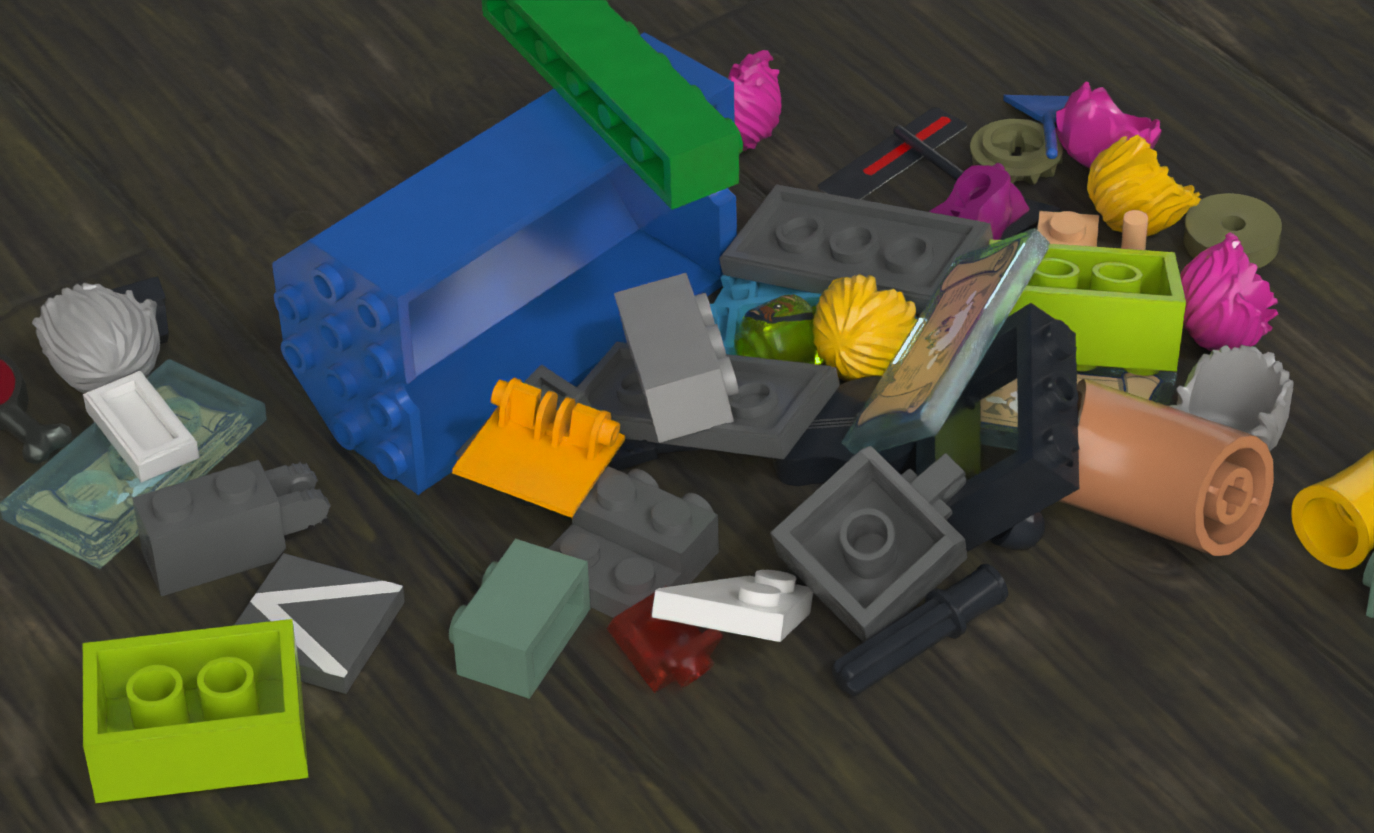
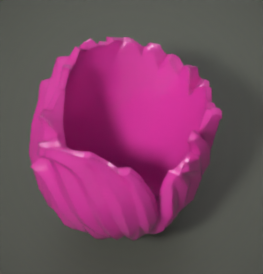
M762 50L753 55L747 54L740 64H733L729 73V80L734 82L735 124L742 137L743 151L749 148L755 149L758 142L771 136L772 129L779 123L782 107L777 79L779 70L769 67L768 62L772 61L773 57L768 50Z
M1230 232L1225 235L1223 242L1199 253L1184 267L1180 274L1186 300L1184 328L1199 346L1211 352L1212 350L1219 351L1221 347L1226 345L1231 350L1234 347L1239 348L1240 345L1250 347L1256 345L1261 337L1273 328L1267 322L1278 315L1276 309H1268L1278 303L1277 298H1274V293L1270 292L1269 282L1262 280L1261 276L1256 274L1258 266L1249 262V258L1245 254L1240 240Z

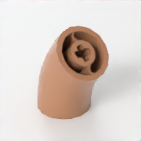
M1085 378L1079 381L1077 384L1079 397L1077 403V429L1080 448V489L1062 498L1059 502L1139 528L1212 556L1230 555L1245 545L1259 527L1269 505L1274 483L1273 459L1266 443L1246 432Z

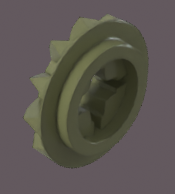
M1003 119L989 123L980 128L973 135L970 142L973 166H993L996 163H1001L1010 174L1013 184L1016 181H1026L1031 185H1035L1039 176L1046 178L1054 177L1057 165L1063 163V146L1059 141L1057 133L1058 155L1055 159H1049L1046 156L1043 124L1031 120ZM1016 147H1021V156H1011L1015 152Z

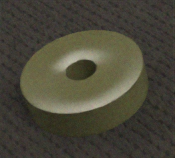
M1234 193L1216 194L1201 199L1197 206H1193L1188 210L1185 218L1184 246L1189 255L1194 259L1202 251L1223 242L1225 235L1230 232L1240 240L1244 252L1249 258V262L1258 266L1257 269L1270 263L1279 251L1282 222L1277 212L1271 206L1257 198Z

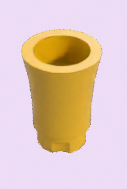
M1374 450L1334 476L1302 489L1293 500L1291 517L1299 540L1313 557L1332 568L1342 570L1355 568L1365 560L1374 548Z

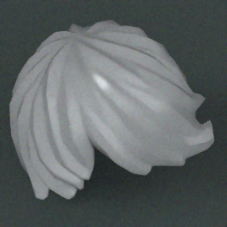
M83 283L81 286L76 284L72 290L66 287L61 289L62 295H56L54 298L48 297L41 306V316L34 318L32 324L37 328L36 335L43 348L42 352L48 357L56 373L70 386L83 393L138 371L147 376L155 367L157 355L160 351V336L155 318L157 303L151 299H147L143 303L137 302L132 290H126L125 294H119L103 287L101 284Z
M1226 345L1221 347L1219 351L1212 350L1210 355L1203 354L1189 373L1184 387L1179 386L1176 388L1178 393L1177 405H1170V407L1254 435L1266 443L1269 451H1271L1278 444L1289 418L1294 382L1289 379V372L1283 370L1282 363L1275 361L1274 353L1267 352L1262 354L1256 347L1240 345L1239 348L1234 347L1231 350Z

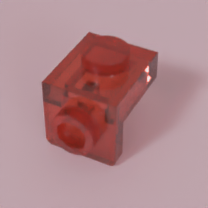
M654 592L615 616L606 629L652 691L656 693L675 680L683 688L704 675L715 664L710 655L724 636L720 630L709 628L701 633L695 625L652 617Z

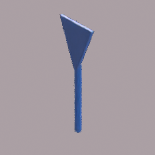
M1003 95V101L1043 123L1046 156L1049 159H1055L1058 155L1055 130L1056 112L1064 108L1070 96Z

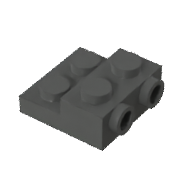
M608 466L572 517L571 526L548 549L588 561L590 607L646 633L658 619L652 617L655 590L663 587L690 584L719 553L718 514H715L710 504L697 494L686 493L679 498L659 489L656 481L643 470L632 469L625 474Z

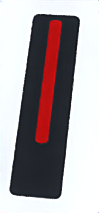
M934 107L904 128L932 149H935L965 129L967 124L940 108ZM893 134L818 184V189L827 194L861 200L924 156Z

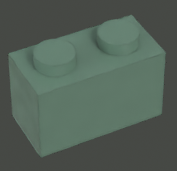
M515 538L500 561H493L488 566L481 587L468 606H460L453 616L449 629V641L451 644H454L457 675L530 699L591 609L588 561Z

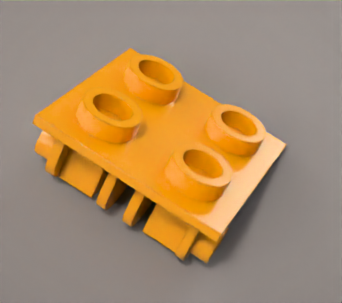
M515 377L509 382L501 379L498 380L491 396V403L498 407L454 465L452 473L572 518L625 441V435L619 433L620 423L611 420L610 412L605 410L599 411L580 403L576 404L575 399L566 397L559 409L556 410L558 394L549 390L541 401L542 389L525 384L522 380Z

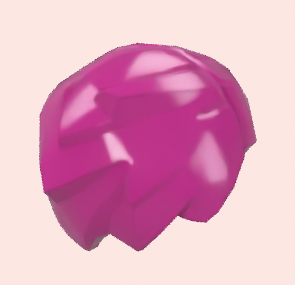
M1089 82L1083 83L1078 90L1073 92L1064 108L1056 112L1057 128L1055 130L1060 143L1073 159L1089 169L1098 154L1120 140L1121 137L1127 136V140H1129L1133 136L1139 135L1146 139V143H1149L1150 148L1153 149L1162 131L1158 119L1151 122V119L1147 117L1124 114L1115 105L1103 87L1091 91Z

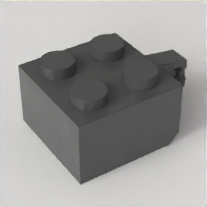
M872 446L864 448L770 532L777 556L864 643L906 616L930 591L934 590L967 559L965 538L946 521L953 514L946 503L966 484V473L945 453L919 476L911 469L900 475Z

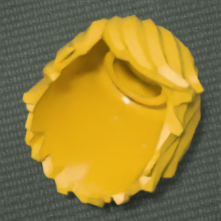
M1135 135L1127 140V136L1121 137L1120 140L1109 148L1100 152L1090 167L1087 184L1089 197L1095 205L1096 211L1102 215L1103 221L1107 222L1108 226L1114 231H1123V219L1126 212L1139 210L1148 216L1147 236L1155 235L1178 222L1188 212L1190 207L1197 206L1201 200L1199 198L1201 195L1199 191L1194 193L1193 185L1183 187L1180 184H1176L1173 177L1167 175L1169 169L1167 166H1160L1157 160V151L1151 149L1150 144L1146 143V139L1139 135Z
M858 274L853 277H842L833 280L828 289L824 290L819 298V302L816 305L817 311L813 319L814 326L812 332L815 337L813 344L817 348L818 357L825 361L826 366L836 367L838 378L843 381L849 382L872 376L892 378L928 320L915 319V304L912 301L906 302L902 292H897L895 289L877 291L876 279L872 275L865 277Z

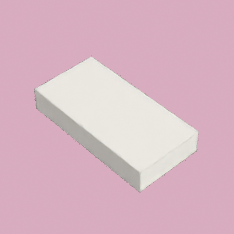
M141 371L83 394L86 411L141 483L199 458L197 441Z

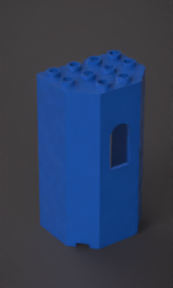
M645 32L640 35L656 52L666 55L672 67L690 85H696L702 91L705 99L724 118H730L735 123L733 81ZM552 89L272 263L276 289L274 302L280 317L283 338L281 351L283 357L337 442L345 449H353L375 464L378 470L388 479H396L419 495L452 472V468L458 461L455 453L496 410L498 406L491 403V396L498 380L501 379L509 382L515 377L524 383L542 364L576 387L582 383L616 342L627 343L614 293L687 273L694 296L706 293L709 296L722 287L721 277L723 272L719 258L737 236L736 195L726 188L671 210L559 93Z

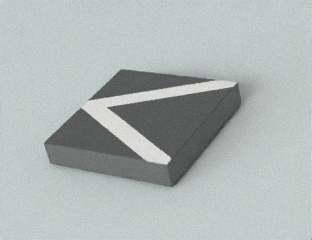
M283 553L234 625L293 619L301 681L347 694L405 603L403 586Z

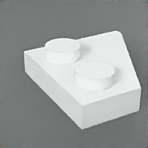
M775 570L756 571L755 577L743 576L658 588L655 590L652 617L781 642L810 614L813 591L809 587L796 585V577L789 573Z

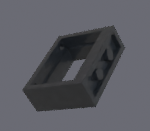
M1029 303L962 344L931 394L917 410L916 475L922 474L945 453L966 473V484L946 503L953 513L946 521L965 538L967 552L1080 489L1076 333L1063 321L1054 319L1033 303ZM1017 379L1018 451L981 472V400Z

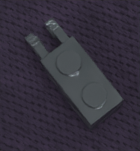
M256 460L132 497L142 553L161 597L275 562L286 549L284 535L307 529L309 525L315 526L317 523H322L323 519H327L331 505L320 489H314L318 479L315 473L310 470L308 464H301V462L298 464L292 463L289 467L284 465L264 471L260 461Z

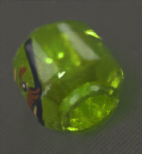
M787 294L750 309L742 317L739 332L735 335L734 344L737 355L821 365L824 360L818 357L817 348L813 344L815 337L812 329L814 326V315L817 311L816 306H811L798 295Z

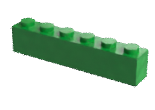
M482 0L483 16L671 210L739 184V155L743 151V142L736 124L730 118H724L705 99L702 91L696 85H690L672 67L666 55L656 52L640 36L634 24L630 21H625L608 5L606 0Z

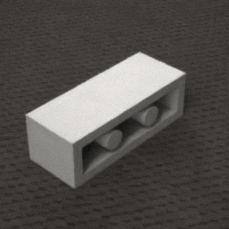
M687 273L614 293L627 344L658 442L661 443L710 429L713 426L734 422L728 397L739 394V389L730 358L726 356L718 325L714 322L706 293L694 296Z

